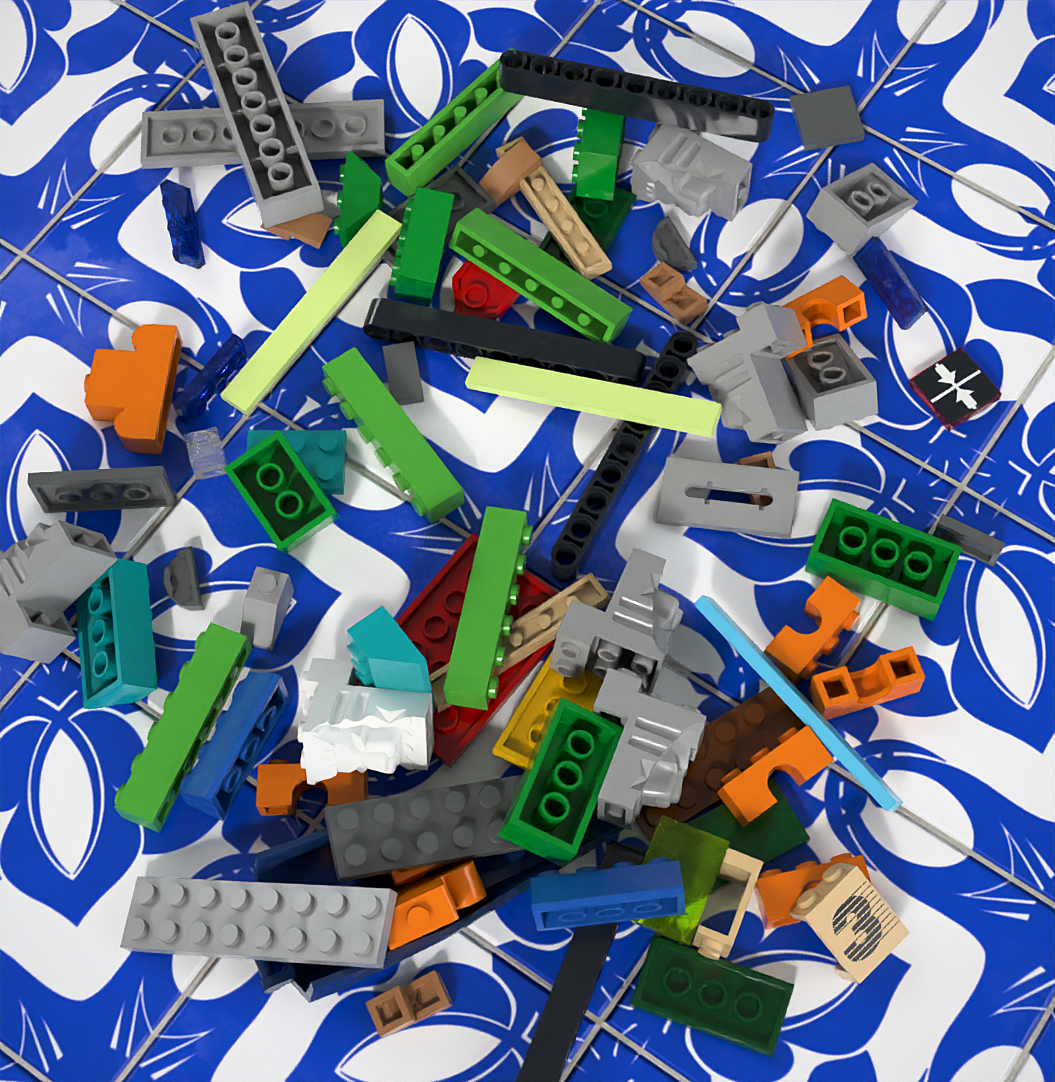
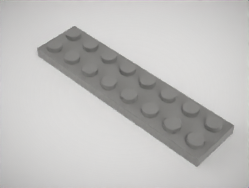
M384 99L288 104L309 160L346 158L347 152H353L359 158L386 156ZM221 108L142 112L140 163L143 169L241 164Z
M137 876L120 948L134 952L383 969L397 893L392 889Z

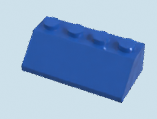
M249 672L244 681L241 680L236 685L232 695L233 701L227 711L223 710L220 713L215 724L216 731L211 740H206L201 746L198 753L199 761L193 771H188L182 779L180 795L186 804L224 821L291 701L283 679L278 674Z
M661 857L649 861V864L634 866L632 862H619L612 865L611 869L597 870V867L585 866L577 868L575 873L561 874L560 871L555 870L541 872L539 877L531 878V906L537 930L545 931L685 914V895L679 860L671 861L670 858Z

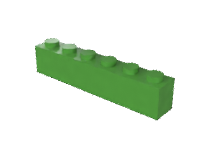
M500 58L385 160L388 182L405 196L411 197L415 194L417 186L424 187L524 97V95L504 91L500 87Z
M477 207L457 222L448 247L592 341L610 344L623 332L633 310L630 306Z
M355 347L322 366L325 377L322 380V384L330 397L336 395L341 402L339 407L347 420L354 419L357 423V431L365 444L372 443L376 449L374 453L383 468L389 466L394 473L392 478L401 492L407 490L413 498L410 502L420 517L425 515L430 523L433 524L465 504L463 488Z
M486 506L443 688L446 704L488 710L490 698L496 699L499 689V678L495 677L497 666L503 667L505 662L506 646H502L504 635L510 636L512 630L513 615H509L511 605H517L519 599L520 585H516L518 575H524L526 555H522L524 545L530 546L532 540L533 526L528 525L527 512Z
M211 622L207 630L199 634L195 643L196 651L190 662L186 661L182 666L179 674L180 681L175 691H171L167 695L163 705L164 712L159 722L152 724L147 736L148 743L143 753H138L134 758L131 766L132 774L127 783L120 786L115 796L114 808L122 818L160 833L181 792L180 785L183 777L188 771L192 770L201 746L211 733L253 650L247 636Z

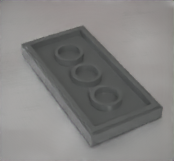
M458 164L424 187L454 195L444 246L450 242L457 222L476 207L488 215L497 209L496 202ZM407 200L389 211L387 215L402 224ZM399 236L381 256L391 269L393 268Z
M163 466L28 473L27 484L44 513L176 506V495Z

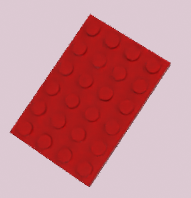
M474 533L471 534L396 620V623L426 659L429 675L448 664L451 659L479 536ZM525 570L524 575H518L516 585H520L519 599L517 605H511L509 615H513L514 622L558 593ZM556 638L496 676L499 678L498 694L496 699L490 698L488 710L451 705L440 713L435 710L433 712L434 748L432 755L451 769L553 647ZM356 677V686H358L360 682Z

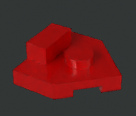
M468 259L452 277L455 313L484 319L501 318L521 295Z

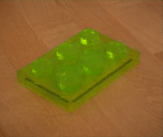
M662 815L642 865L649 864L650 860L661 857L670 858L671 861L679 860L685 895V914L630 920L629 922L690 946L730 846V841Z

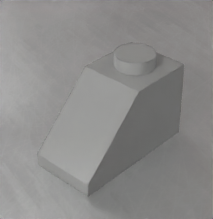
M256 566L245 595L240 634L248 637L251 646L270 651L273 650L294 593L289 574Z

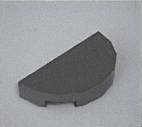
M668 215L658 222L657 228L653 232L651 247L655 258L660 263L663 261L676 271L697 269L698 262Z
M192 546L178 551L176 553L177 556L165 568L163 583L170 599L179 607L190 611L204 610L194 551Z

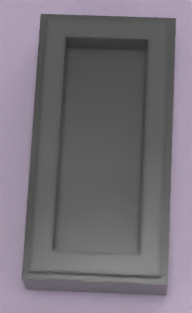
M414 341L382 346L390 394L400 406L424 402Z
M944 514L941 515L933 533V536L963 547L961 552L990 566H995L1005 545V542Z

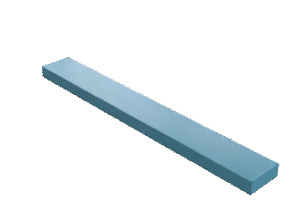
M702 595L695 602L696 608L804 724L811 728L818 739L885 811H895L904 803L713 598Z

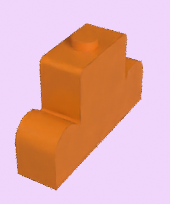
M144 324L138 327L132 334V344L135 351L97 349L94 352L90 374H87L84 379V391L86 393L84 403L93 420L114 422V428L126 450L134 453L162 454L183 341L177 326Z
M472 859L457 861L413 883L394 890L397 893L388 940L389 949H395L459 919L456 910L470 906L487 896Z

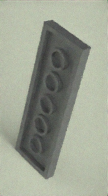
M523 775L325 807L324 815L338 882L525 850L497 836Z

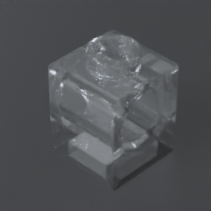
M217 427L184 434L190 464L197 481L227 474L223 469L228 465Z

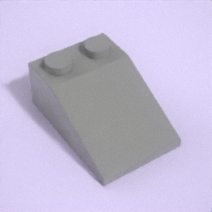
M871 163L823 187L806 217L814 223L818 230L824 232L835 241L841 250L852 256L871 245L909 212L918 201L874 163Z
M840 333L813 340L812 347L787 360L781 359L803 412L816 431L831 429L840 424L862 420L865 417L878 414L876 380Z

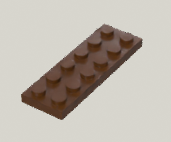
M770 686L705 726L703 741L694 762L690 760L688 762L687 775L682 781V791L678 803H671L667 808L642 805L639 817L635 819V823L649 843L683 826L723 801L717 793L724 786V783L721 781L723 777L737 767L742 772L753 765L749 759L763 748L767 747L770 752L781 745L778 738L795 726L798 731L806 727L804 722Z

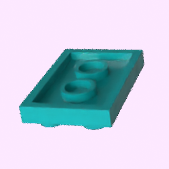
M248 430L246 452L277 430ZM280 430L291 443L326 495H344L347 447L346 430Z

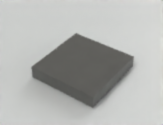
M849 85L790 96L789 103L805 151L864 140L865 131Z

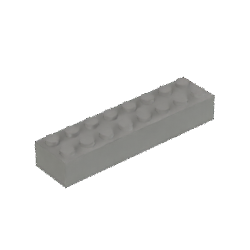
M248 1L190 18L197 46L264 227L268 228L324 210L318 181Z

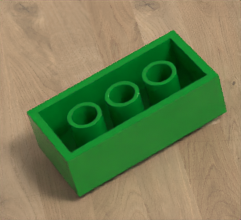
M832 498L809 552L804 572L822 579L829 576L843 587L934 621L963 547Z
M561 697L547 716L497 836L564 867L577 854L624 728Z

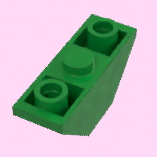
M347 152L346 164L340 165V183H343V190H338L337 208L341 210L340 216H335L334 233L335 235H340L342 247L348 245L377 209L383 212L384 194L381 178L353 152Z

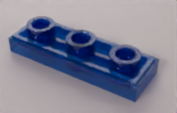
M166 179L160 184L162 205L167 219V230L170 234L173 249L172 255L178 263L200 269L206 262L191 190L188 187Z
M872 236L852 257L901 330H909L929 310L879 237Z
M233 333L172 403L179 420L188 424L194 417L201 416L211 397L215 393L219 394L225 388L229 376L235 370L238 371L244 366L247 360V353L242 338Z

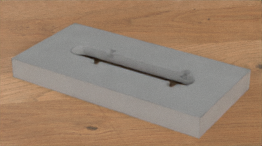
M667 457L656 518L657 523L791 539L800 472ZM689 487L767 495L773 499V502L768 506L761 507L754 504L688 497L685 491Z

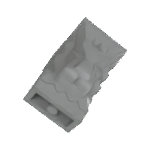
M656 123L643 150L638 149L631 160V166H633L630 179L632 194L637 195V201L655 202L657 199L667 205L674 203L676 207H679L689 216L701 217L711 209L717 216H722L732 222L748 201L753 164L703 138V132Z
M761 301L749 305L745 309L746 313L736 318L739 326L738 329L725 333L723 335L724 339L716 344L710 343L699 347L696 350L697 354L686 360L702 385H708L712 399L716 403L721 404L723 427L746 430L750 442L783 444L807 432L808 429L780 359L808 344L794 309L766 304Z
M57 520L52 526L38 522L27 539L16 542L5 552L0 550L1 653L50 664L76 639L63 612L118 560L104 534L61 520Z
M634 547L606 612L572 599L557 632L549 668L556 670L557 673L564 677H574L582 680L586 670L592 671L596 676L604 679L608 667L614 670L624 668L634 672L638 678L643 679L642 692L652 693L663 667L672 635L678 628L683 616V611L678 608V599L658 588L666 559Z
M608 667L594 703L593 713L623 727L624 730L598 795L597 819L631 831L635 819L639 817L642 805L667 808L671 803L679 802L682 781L687 775L689 760L694 762L703 741L707 716L702 715L701 711L693 706L681 705L679 707L668 703L664 697L658 694H642L643 679L638 678L630 670L624 668L614 670Z

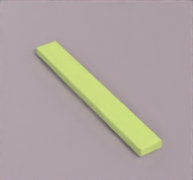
M377 209L220 394L222 399L245 415H248L400 235L402 224Z
M476 356L465 381L467 389L711 438L714 435L722 413L720 403Z

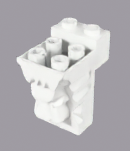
M313 657L309 670L304 671L301 678V692L306 693L303 715L306 721H301L298 728V742L303 743L304 747L301 753V768L306 769L307 784L315 785L319 781L336 776L337 772L350 773L358 770L364 773L367 769L392 774L398 765L408 770H428L434 748L432 693L356 686L355 667L351 661Z

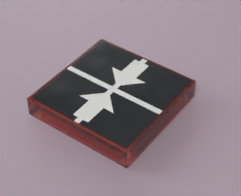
M961 347L909 379L908 383L909 387L948 432L1000 400L1002 395Z

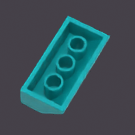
M117 558L118 560L76 599L84 709L91 710L139 702L158 689V673L156 672L154 653L155 642L152 631L153 615L149 599L150 582L147 577V566L144 563Z
M383 605L346 630L350 644L346 647L353 657L350 660L356 669L354 674L360 682L358 686L432 693L433 712L436 710L426 659Z

